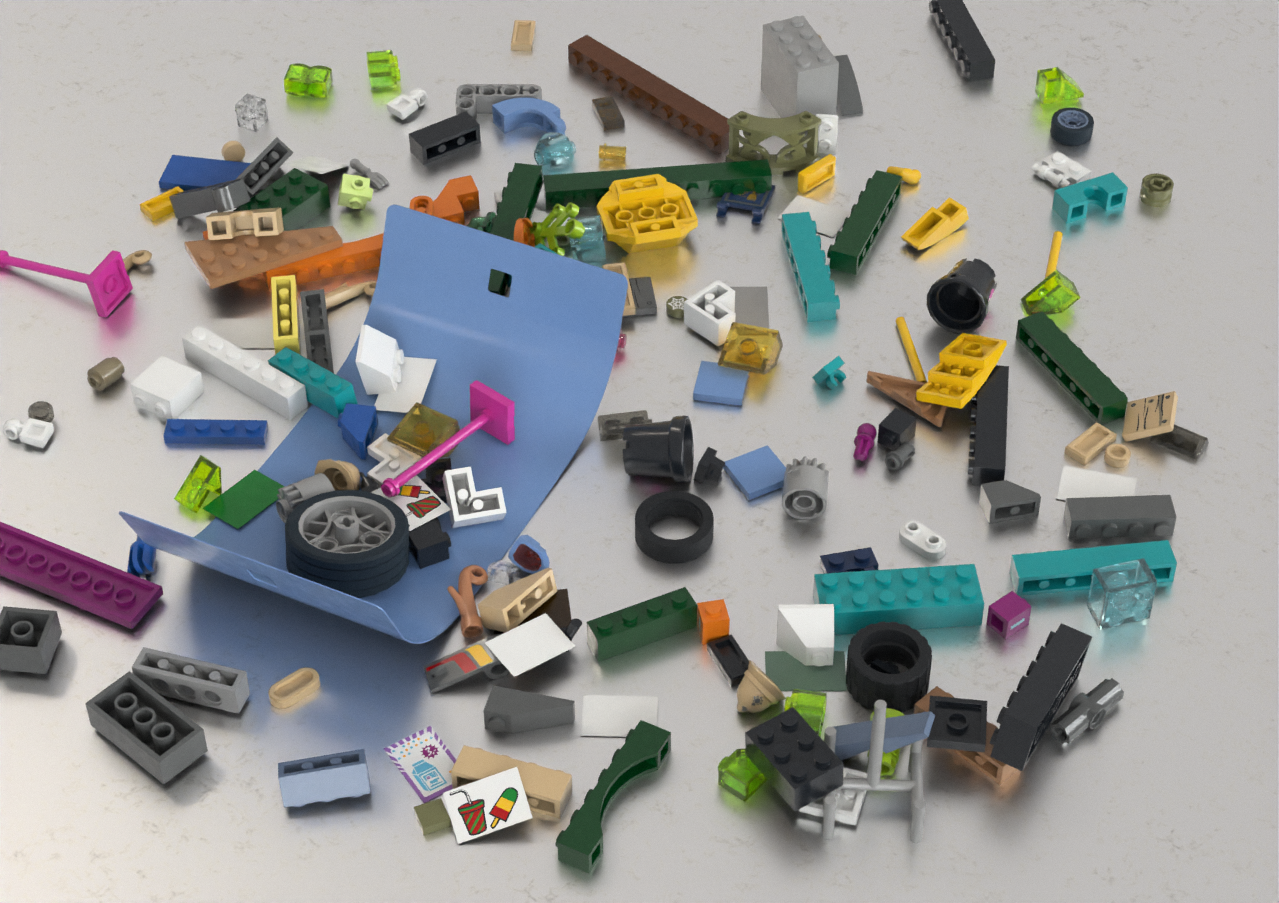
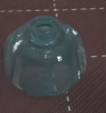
M548 132L539 139L534 151V158L540 166L550 164V167L546 169L547 171L561 172L571 166L574 154L576 153V146L564 134Z

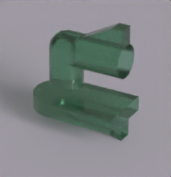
M488 212L486 217H473L467 226L474 229L482 227L484 232L490 233L492 218L496 217L495 212Z

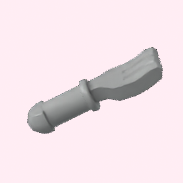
M358 159L350 161V167L359 172L362 177L370 178V184L377 190L389 184L383 175L378 172H371V169L365 167Z

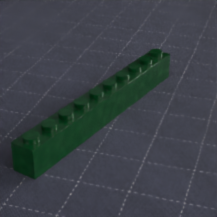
M768 159L543 175L546 210H553L556 204L566 207L570 202L579 206V208L597 207L601 198L609 191L613 181L654 174L663 176L667 182L685 190L690 200L721 198L724 193L731 192L734 195H741L744 192L755 191L759 194L771 190L772 174Z

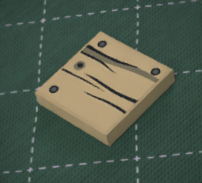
M1172 391L1128 402L1122 433L1125 442L1173 431L1178 401L1176 392Z

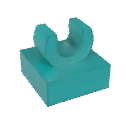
M837 356L812 378L818 385L826 380L827 386L833 389L838 385L834 378L840 383L846 379L845 373L838 370L845 363L840 356Z

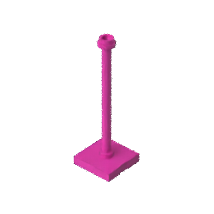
M0 250V268L10 265L86 283L100 317L107 318L133 289L121 253L112 250L89 275L9 256L7 251Z
M478 380L471 383L470 423L396 478L385 479L381 485L383 494L389 498L397 496L400 493L401 486L479 428L509 445L515 440L514 402Z

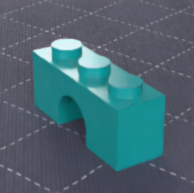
M1113 172L1054 190L1052 209L1066 224L1086 218L1088 204H1097L1105 211L1125 206L1128 187Z

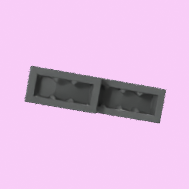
M324 289L301 291L300 297L307 359L334 373Z

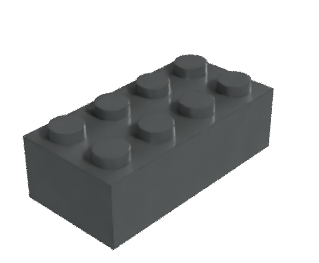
M130 671L85 703L91 726L163 784L167 783L208 751L204 729Z

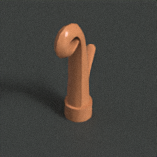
M478 565L467 566L460 572L458 582L459 593L453 586L447 588L461 615L462 635L466 638H476L483 633L482 619L478 615L471 584H485L488 581V575Z

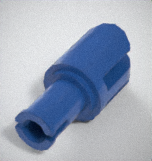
M138 535L136 541L130 546L127 573L140 577V575L145 576L150 572H154L156 548L144 543Z

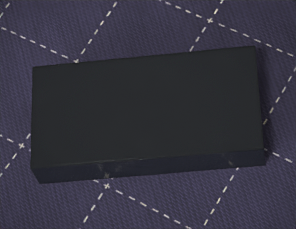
M732 634L707 643L708 652L730 686L739 685L745 675L744 672L748 669L749 660Z

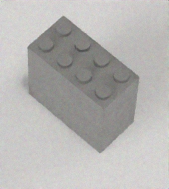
M794 16L789 19L763 24L761 91L781 118H785L804 111H808L815 116L816 114L836 115L839 62L804 16Z

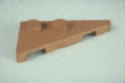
M868 371L867 383L934 425L942 426L948 406L917 401L916 391L925 384L924 382Z

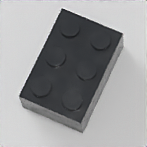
M794 707L745 732L747 757L794 811L843 786V762Z

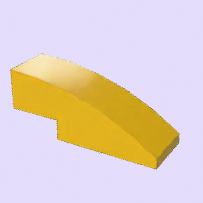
M949 197L938 209L932 206L901 238L917 250L934 245L952 234L969 219L967 209Z

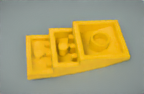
M966 333L959 335L939 353L940 362L928 371V382L916 391L917 401L962 409L987 380L1007 345V340Z

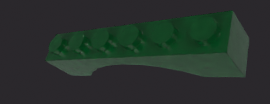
M640 720L635 729H631L628 732L625 744L621 749L618 748L615 751L612 763L608 769L604 768L602 770L597 785L594 789H590L587 792L584 804L580 810L576 809L567 829L559 833L555 846L558 847L559 861L586 873L591 872L603 854L601 825L610 802L630 782L660 768L671 751V732Z

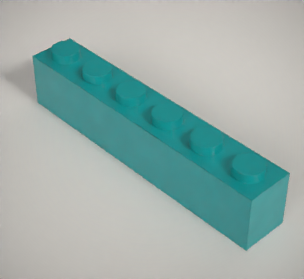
M809 212L782 214L781 234L807 322L835 320L836 310L840 309L839 296L835 295L834 280H830V267L825 265L826 255L825 251L821 250L820 235H816V222L812 221Z
M1163 540L1016 554L1011 557L1009 574L1015 593L1018 596L1172 582L1177 562L1169 541Z

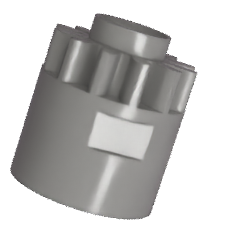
M804 456L800 461L793 459V465H786L782 507L788 515L801 520H810L819 517L825 512L829 471L825 470V463L818 465L817 458L809 460Z
M318 473L278 489L279 494H277L279 500L276 501V509L284 523H286L288 515L293 509L308 498L321 493L335 491L327 476L323 473Z

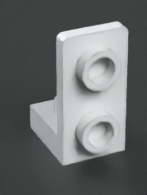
M816 114V117L821 119V125L818 128L817 153L836 154L838 116Z

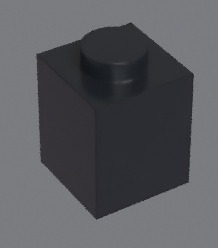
M895 408L879 424L877 443L894 451L903 442H910L915 437L917 418Z

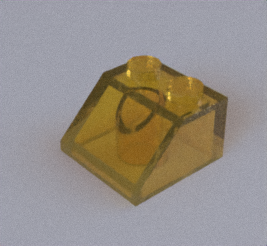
M732 322L718 361V366L765 375L776 366L783 347L779 330Z
M416 402L387 437V440L424 457L457 433L460 428L456 419ZM456 445L454 448H452L450 451H448L440 458L449 457L458 445Z

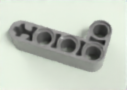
M464 84L457 88L456 115L467 112L476 120L477 113H493L492 105L513 98H536L542 100V89L535 84Z

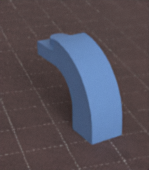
M513 98L492 105L493 123L504 134L522 127H534L546 132L557 144L565 141L566 125L560 119V108L550 102L536 98Z

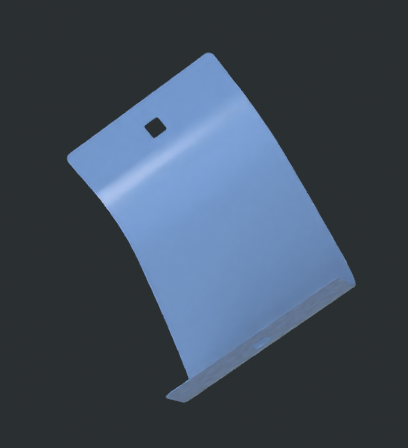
M396 204L388 207L378 278L371 305L363 325H368L396 339L399 349L403 350L404 357L437 359L418 414L376 410L378 426L372 443L386 433L423 458L470 423V384L476 380L514 402L515 440L507 445L479 428L439 458H451L452 470L471 467L476 492L501 487L507 513L503 520L452 528L449 511L438 516L442 532H447L451 540V547H448L450 559L420 569L409 551V564L406 573L387 590L375 595L357 598L289 573L286 567L285 523L279 517L276 501L239 529L216 517L195 537L122 511L119 512V515L144 543L153 548L414 644L428 642L444 632L460 615L457 605L447 588L453 586L459 593L458 582L460 572L463 568L470 565L482 567L487 572L488 577L531 520L583 442L598 411L613 367L628 281L620 273ZM491 269L512 275L509 297L488 291ZM359 334L347 359L336 375L352 383L359 405L374 406L378 394L367 395L356 365ZM312 404L287 437L258 469V472L283 486H288L315 475V469L319 460L332 459L334 461L340 460L352 463L359 469V472H363L365 477L380 462L369 454L366 460L360 459L343 439L342 430L338 427V418ZM426 468L417 474L420 479H426ZM471 584L474 596L482 585Z

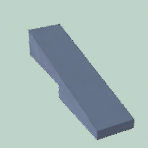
M929 711L886 718L883 752L889 753L928 738L935 715ZM872 721L834 726L836 729L835 754L841 761L870 750Z

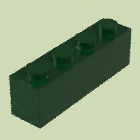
M686 587L598 617L586 622L587 644L597 661L601 662L697 627V604Z

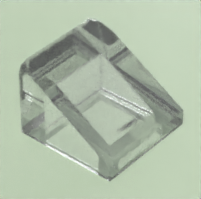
M497 559L487 569L488 581L509 585L516 582L521 569L514 563Z

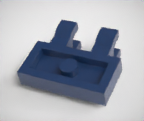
M871 547L820 556V566L824 574L878 570L879 566Z

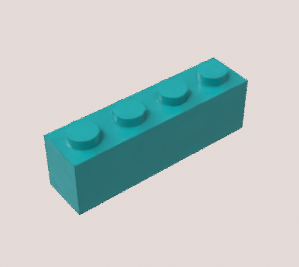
M287 347L268 360L269 365L305 385L308 402L336 418L339 417L340 413H343L346 403L358 404L352 383Z

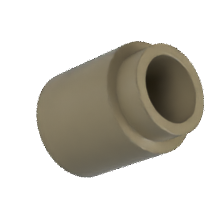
M106 358L88 370L87 380L91 387L102 391L119 380L125 369L118 358Z

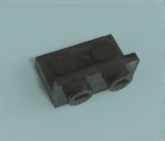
M646 410L600 415L597 418L600 441L623 439L626 425L652 423V419H648Z

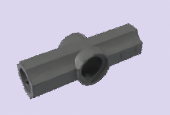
M1113 678L1110 680L1105 679L1088 694H1078L1071 702L1069 709L1051 723L1050 730L1055 739L1061 744H1069L1088 727L1090 729L1096 728L1104 719L1106 712L1123 699L1124 691L1121 689L1120 683Z

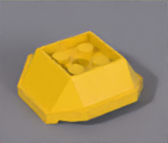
M659 174L615 180L610 185L609 191L597 204V214L607 241L615 242L628 254L678 246L690 231L698 227V219L687 192L679 186L667 182L666 178Z

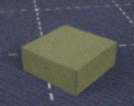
M441 798L414 807V815L423 835L451 827V819Z

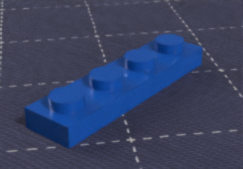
M167 419L163 437L165 444L265 445L268 423L267 420Z

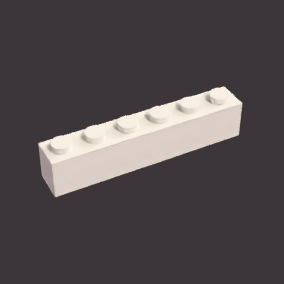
M200 324L182 337L185 358L290 421L308 408L304 384Z

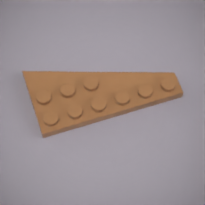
M333 226L283 231L279 235L255 237V235L236 236L232 239H207L184 242L187 253L210 289L343 246L342 238Z

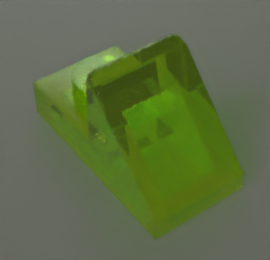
M202 455L199 456L174 500L195 513L199 511L210 491L218 495L222 494L221 467Z

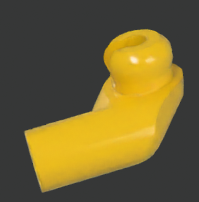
M889 166L886 171L887 173L902 176V181L910 185L917 184L921 179V173L916 169L911 170L909 168Z

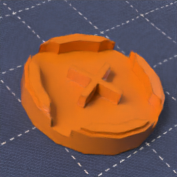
M518 218L514 228V241L535 247L534 233L530 234L529 229L533 228L531 220L528 218Z

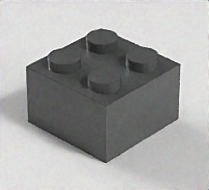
M3 606L0 613V670L47 674L62 635L57 611Z

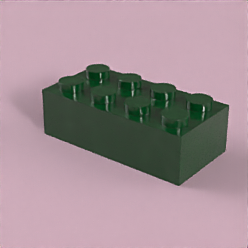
M294 168L252 197L249 202L233 211L281 207L284 231L298 230L330 207L328 185Z

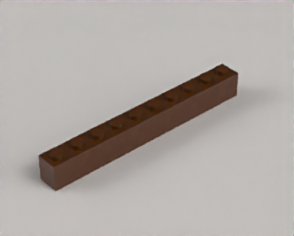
M588 35L568 45L569 63L717 153L722 154L729 150V125L727 124V117Z

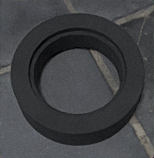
M683 491L657 493L644 500L636 511V543L645 555L656 561L670 564L689 562L702 556L712 544L714 529L713 512L703 499L694 494ZM682 515L693 519L698 524L699 529L692 536L672 540L655 535L649 526L659 517Z

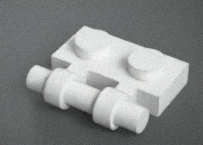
M1058 151L1042 161V165L1035 163L1032 167V171L1036 172L1038 177L1043 180L1048 179L1058 189L1089 180L1092 172Z

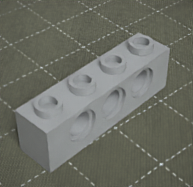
M143 647L132 666L133 674L159 695L239 714L250 694L246 671L146 647Z

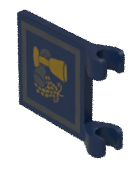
M772 185L771 190L759 194L755 191L744 192L740 195H734L732 192L724 193L721 201L717 202L718 211L716 217L725 218L728 208L733 207L751 210L753 214L752 223L761 224L764 212L774 193L775 185Z

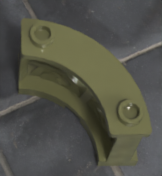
M740 111L727 119V124L729 125V154L726 156L725 162L768 159L771 174L783 175V171L795 170L797 173L820 160V156L817 154L818 128L821 125V119L808 111L785 118H764ZM739 130L743 131L744 137L739 134ZM772 136H777L789 143L777 154H769L763 146L759 145V143Z

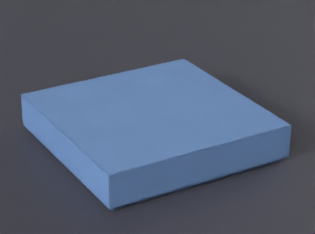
M701 361L693 391V400L742 406L750 367Z
M768 445L725 461L723 468L748 500L783 487L786 467Z

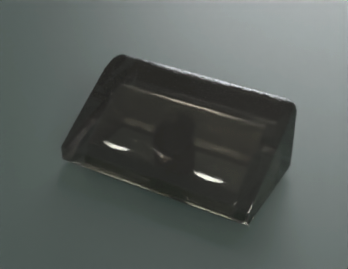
M1175 424L1173 431L1154 435L1150 440L1151 443L1195 461L1199 459L1209 444L1208 438Z

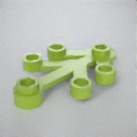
M572 202L568 203L566 207L556 204L543 222H533V228L529 229L530 234L534 233L535 245L537 246L540 243L545 245L544 239L547 237L549 249L564 256L565 250L558 246L556 237L567 236L571 239H580L585 232L583 224L574 219L578 215L579 206ZM568 217L571 218L565 226H561Z

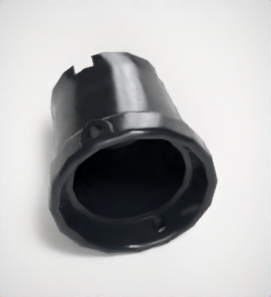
M967 258L962 259L955 264L947 275L937 280L927 293L926 306L930 316L939 326L947 331L960 334L972 332L982 325L987 316L988 305L997 287V283L995 284L994 281L996 275L993 269L980 259H974L973 261H966Z
M676 416L671 421L625 426L623 441H626V449H623V461L626 474L672 477L675 482H689L691 480L694 444L691 421L688 416Z

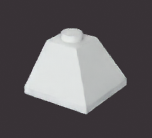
M778 604L777 646L805 666L833 665L834 604Z

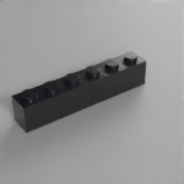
M963 0L929 1V11L931 14L933 13L936 24L940 26L942 36L946 37L949 49L953 50L955 60L959 62L962 73H965L969 81L994 78L995 58Z
M996 365L987 380L971 399V405H976V407H971L970 422H975V424L970 425L969 439H973L974 442L969 444V457H973V459H969L968 475H972V485L974 486L1004 480L1009 366Z

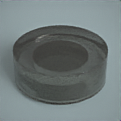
M38 401L28 408V417L50 423L54 419V410L50 403Z

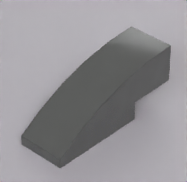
M848 55L834 56L839 62L837 106L842 116L863 113V106Z

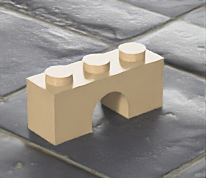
M281 207L211 213L206 217L209 240L232 239L241 235H255V237L279 235L284 231Z

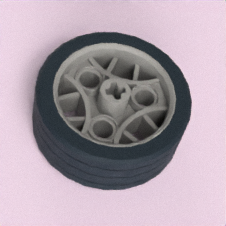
M336 490L321 493L308 498L296 506L286 520V567L291 574L348 595L362 598L387 590L406 573L409 564L408 518L399 506L381 495L359 490Z

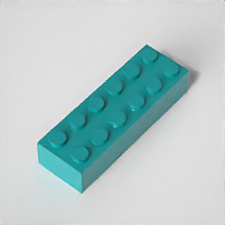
M975 564L814 574V604H834V635L857 634V631L865 628L867 625L884 621L898 622L916 630L982 625L984 600Z

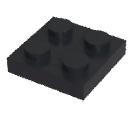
M930 696L929 711L935 715L927 738V747L985 753L987 701Z

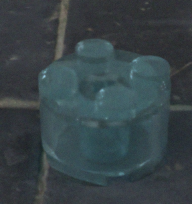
M600 215L574 218L583 224L585 232L580 239L570 238V245L572 251H574L572 252L573 259L587 264L607 260Z

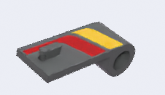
M488 636L425 665L424 670L432 693L482 671L491 679H500L510 673L508 669L485 644V642L497 636Z

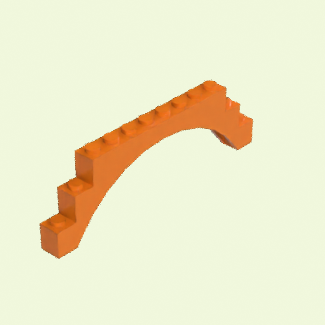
M471 175L448 181L439 196L433 201V216L465 226L464 212L480 209L479 191ZM208 230L203 231V239H209ZM384 233L354 242L343 243L342 247L259 274H263L268 290L271 291V277L295 275L296 285L380 267Z

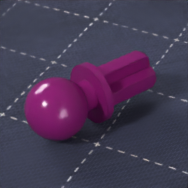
M863 423L857 429V436L854 439L856 447L853 455L856 460L865 461L869 450L874 446L877 431L870 423Z

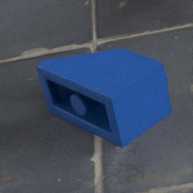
M346 403L343 413L339 414L338 427L342 430L345 442L360 459L366 460L368 455L367 447L372 444L378 426L376 406Z

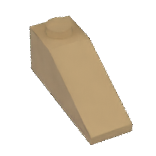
M552 568L543 569L499 588L478 604V609L483 627L506 633L514 629L557 592Z

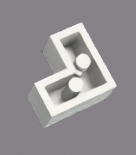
M717 280L684 301L685 325L717 346L735 335V290Z
M471 467L444 472L442 479L447 504L451 509L449 514L452 528L504 519L507 512L501 487L476 492Z

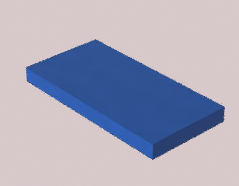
M172 155L159 180V188L173 189L179 186L183 191L235 180L251 163Z

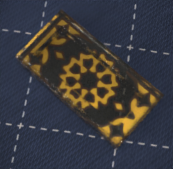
M613 96L592 100V107L604 131L625 127L624 118Z

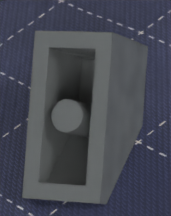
M1007 480L981 484L979 504L989 524L1039 515L1041 502L1039 493Z

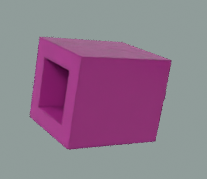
M1011 591L989 605L986 624L1006 640L1029 625L1032 606L1025 599Z

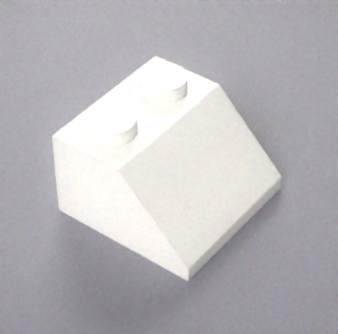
M361 325L356 365L367 395L396 393L397 383L401 382L400 364L404 363L403 350L399 349L396 339L368 325Z

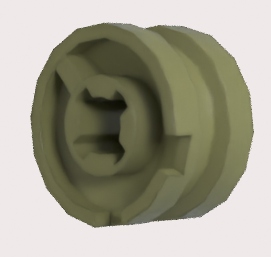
M1158 173L1146 175L1142 179L1140 200L1151 207H1164L1171 202L1174 186L1172 179Z

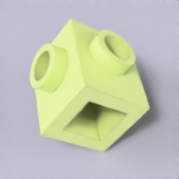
M343 174L339 187L338 205L365 210L367 201L371 202L373 188H369L370 178Z

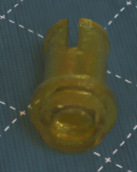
M606 143L599 145V159H603V161L605 159L625 161L626 146H606Z

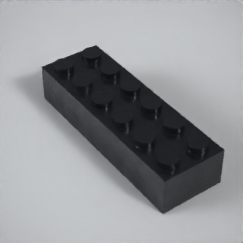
M1062 623L1056 632H1050L1045 647L1041 646L1036 660H1032L1026 676L1023 675L1016 689L1017 692L1013 691L1007 702L1008 708L1003 706L999 713L997 723L1000 724V728H996L991 737L990 744L994 746L990 757L1023 771L1076 683L1092 636Z

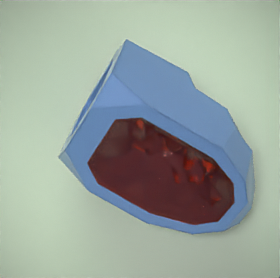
M521 535L515 541L508 554V558L512 563L525 572L534 574L549 568L550 562L546 550L529 535Z

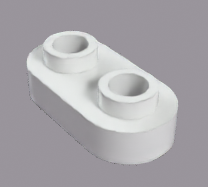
M907 521L900 526L899 540L908 548L929 560H938L945 555L946 540L939 534L917 521Z

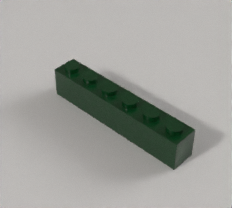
M876 170L873 177L868 178L865 191L860 192L858 203L852 206L850 217L845 218L843 229L837 232L834 245L831 244L829 246L827 258H830V269L853 275L857 274L901 195L902 176Z
M1041 311L1018 320L1016 339L1097 423L1104 425L1125 417L1128 403L1125 393L1118 389L1111 379L1083 353L1081 348L1077 347L1069 339L1068 335L1058 328L1052 319Z

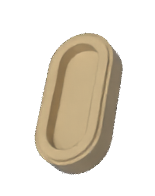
M309 667L300 668L273 684L268 691L271 705L279 709H285L314 693L320 686L318 672Z

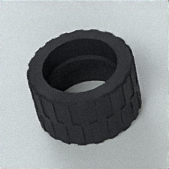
M878 622L867 625L865 628L857 631V634L852 637L848 646L846 668L847 689L853 696V699L862 704L863 707L873 711L877 700H884L887 704L886 708L900 712L914 708L915 703L927 694L929 688L932 650L928 640L916 629L905 624H899L898 622ZM878 658L881 661H893L902 664L909 670L898 674H886L878 672L868 665Z

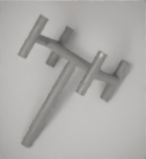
M877 700L874 704V715L872 718L867 778L843 777V786L837 789L911 792L912 825L910 840L913 843H919L922 840L926 803L923 800L922 781L923 739L912 743L910 747L908 771L911 773V780L880 779L887 704L884 700ZM827 727L824 733V742L835 753L836 729L834 727ZM835 790L823 796L822 837L827 840L832 839L834 836Z

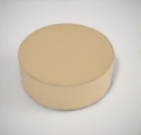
M238 141L227 142L221 151L223 158L227 161L241 162L245 157V149Z
M1111 444L1105 449L1104 460L1112 467L1122 468L1129 464L1131 452L1129 448L1122 444Z

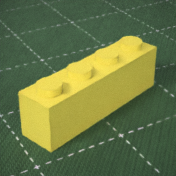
M295 275L271 277L275 355L285 347L301 355L298 294Z

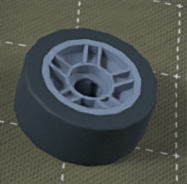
M1059 109L1052 117L1051 136L1057 142L1064 145L1078 146L1085 144L1092 137L1094 120L1083 109Z

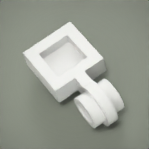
M420 88L414 89L409 97L401 94L386 104L387 110L403 120L416 111L418 106H423L427 102L428 96L424 90Z
M12 418L7 420L3 426V433L9 439L20 438L22 443L44 448L54 432L53 423L29 418L26 425L19 419Z

